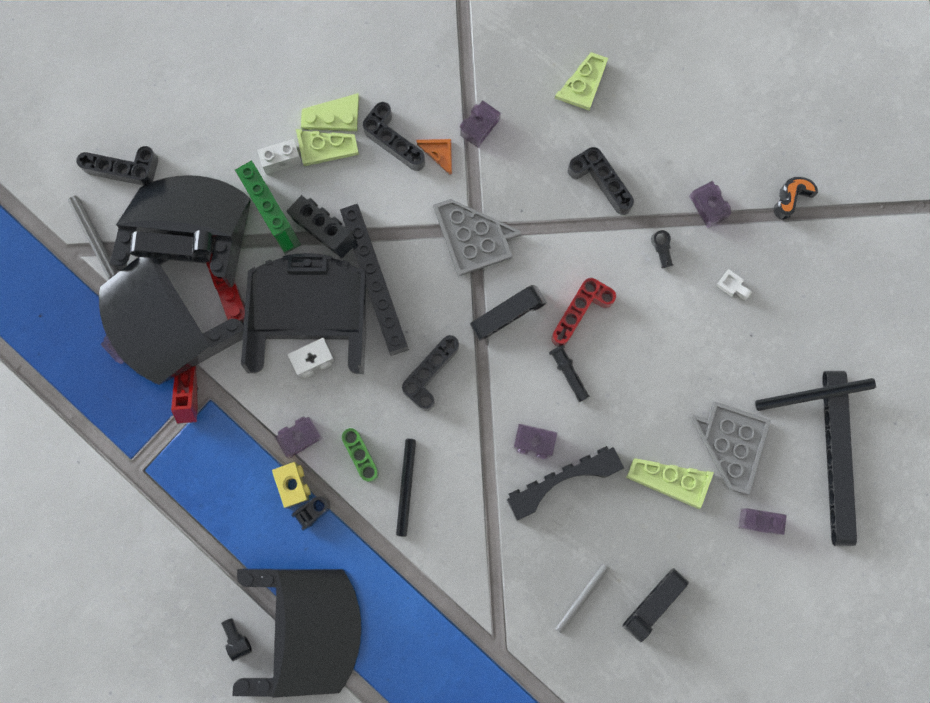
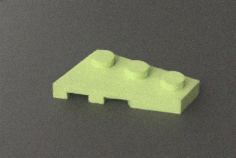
M591 52L577 68L573 76L567 80L563 88L558 91L554 99L590 111L608 58Z
M359 93L302 109L301 129L358 131Z
M296 129L304 166L359 155L354 134L333 132L330 134L320 133V131L312 130V132Z

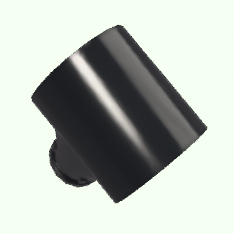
M665 230L657 231L651 237V243L659 254L661 268L674 266L669 251L671 249V236ZM658 234H662L665 237V243L662 245L656 241Z
M233 618L223 621L221 624L228 638V644L225 647L230 659L234 662L251 653L252 647L245 635L239 634Z

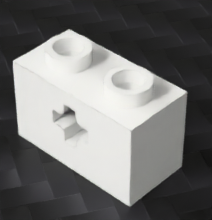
M294 139L257 150L266 175L302 164Z
M324 338L288 354L296 374L304 379L314 375V371L320 368L325 370L331 367V363L335 362ZM310 356L315 358L314 363L310 362Z

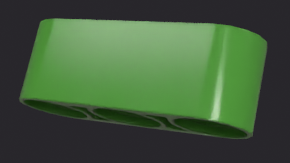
M353 428L346 429L342 434V441L360 477L367 482L375 481L378 478L379 472L361 435ZM349 433L356 434L355 442H347L346 438ZM359 450L365 451L366 454L365 458L361 461L355 458V454ZM373 468V477L366 478L364 476L365 469Z

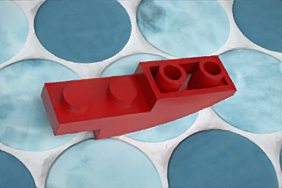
M212 253L210 261L206 264L227 320L238 319L243 323L245 304L237 283L234 280L233 287H228L222 277H217L211 272Z

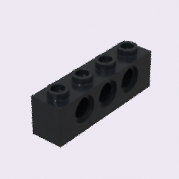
M301 195L286 212L294 222L343 259L358 243L353 237L355 233L348 226L345 228L341 226L342 223L335 216L331 218L326 209L323 207L319 209L317 207L318 204L313 199H306Z

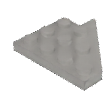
M452 199L433 205L458 277L512 258L507 240L521 236L519 230Z
M714 401L708 419L691 415V420L728 489L749 495L771 420Z

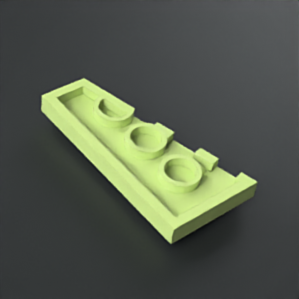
M634 458L626 478L700 509L714 472L681 468L676 465H664L659 462Z

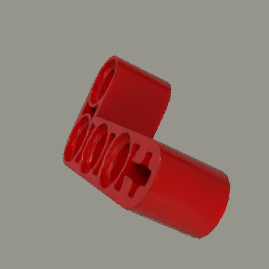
M587 278L582 283L551 337L553 344L558 347L561 345L565 346L590 304L593 302L602 308H609L616 300V292L597 279ZM590 284L594 286L595 291L588 292L585 286ZM608 294L611 297V301H604L602 295ZM581 300L585 303V307L578 308L575 302ZM566 317H573L576 323L573 325L568 324ZM563 329L567 330L561 341L558 340V335L561 334Z

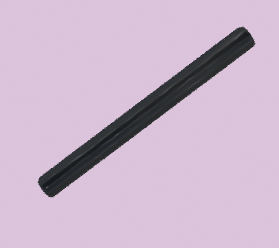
M874 378L770 397L756 400L755 406L757 411L867 391L875 389L876 382Z

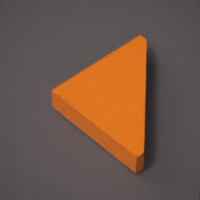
M451 139L416 140L417 145L448 174H452Z

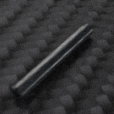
M410 438L405 440L396 529V535L400 537H406L408 529L416 440Z

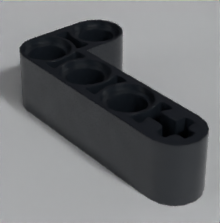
M386 102L377 103L363 121L365 135L412 170H422L425 166L423 151L387 126L392 119L391 107ZM381 111H387V112H388V113H387L386 115H384V116L379 115V113H380ZM370 125L376 126L373 130L367 129ZM384 136L391 137L388 141L382 140ZM400 146L406 147V150L403 152L397 151V148Z
M142 146L137 150L134 162L83 152L77 156L76 163L89 175L144 186L151 183L154 179L158 165V156L150 147ZM151 154L149 159L144 160L146 155ZM109 164V167L103 170L104 166ZM128 168L126 173L121 174L123 169ZM142 172H146L144 177L139 178Z
M588 148L571 159L568 166V174L571 178L579 179L590 173L618 214L626 215L630 212L634 199L599 148ZM593 155L597 160L591 161L588 156ZM578 165L581 167V170L576 171L572 166ZM599 171H605L607 176H601ZM609 186L617 187L618 191H611Z
M199 230L194 232L193 237L147 232H133L131 234L130 254L132 256L207 263L210 261L212 249L211 232Z
M531 285L472 321L470 326L479 341H482L529 311L538 310L547 302L539 288Z
M448 335L444 337L402 384L404 395L423 411L431 410L435 404L433 395L425 387L459 349V342L455 336ZM454 342V348H448L446 351V355L448 356H445L444 351L447 348L446 343ZM439 355L443 358V361L440 364H434L432 358ZM428 370L430 372L429 377L425 379L420 378V371ZM409 384L416 385L417 389L414 393L406 391V387ZM423 397H429L431 403L428 406H423L420 404V400Z
M672 568L627 618L622 627L637 641L643 642L652 632V626L683 592L689 581L675 568Z

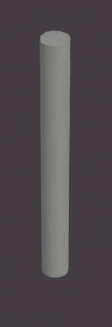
M601 565L555 627L560 633L563 632L609 570L607 566Z

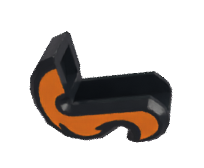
M793 177L787 180L780 189V200L774 205L775 216L781 220L789 218L795 212L798 195L813 198L818 194V187L812 180L805 177Z

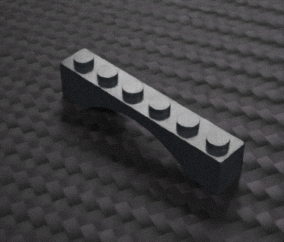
M608 446L597 450L598 455L591 458L589 454L579 459L580 464L573 466L572 463L562 467L563 472L557 475L555 472L544 476L545 481L539 484L536 480L526 485L527 489L522 492L517 489L509 493L510 498L506 499L516 521L535 513L546 493L566 479L583 475L606 478L624 469L615 448L609 449Z

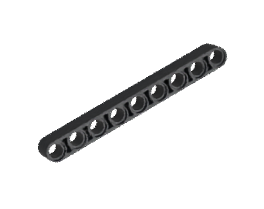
M846 371L823 372V387L848 383ZM845 394L823 399L830 527L833 546H856L857 543L849 395Z

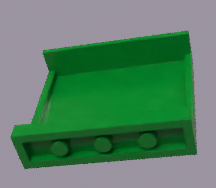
M251 160L235 169L239 179L284 254L301 246L295 232L253 161Z

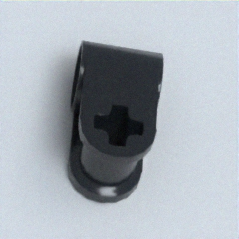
M315 497L297 509L291 516L298 520L302 526V531H305L329 511L330 502L325 497ZM322 500L325 504L322 511L316 509V502Z

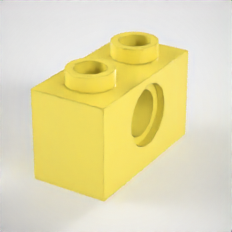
M296 462L272 470L284 508H290L309 501L308 496L311 495L308 484L303 482L302 477L305 475L301 465L298 466ZM292 479L297 481V487L294 490L288 488V482Z

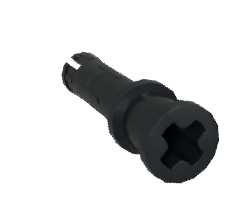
M561 345L550 351L549 355L553 356L558 365L557 369L563 372L578 402H581L590 397L574 370L573 360L569 359L564 350L565 346Z

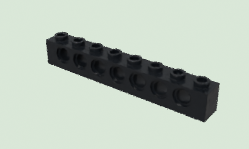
M357 203L342 208L340 212L345 227L348 226L355 233L353 237L358 242L353 247L359 267L365 271L366 287L390 356L405 352L409 348L359 205Z

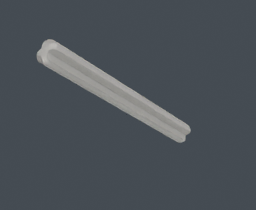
M76 195L68 199V202L107 277L111 279L117 274L110 265L111 259L81 200Z

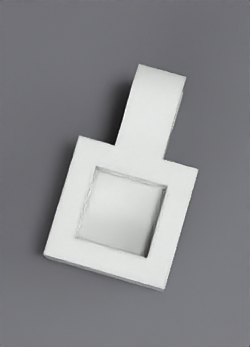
M729 269L716 285L731 297L736 293L744 301L752 293V291L741 285L744 279Z

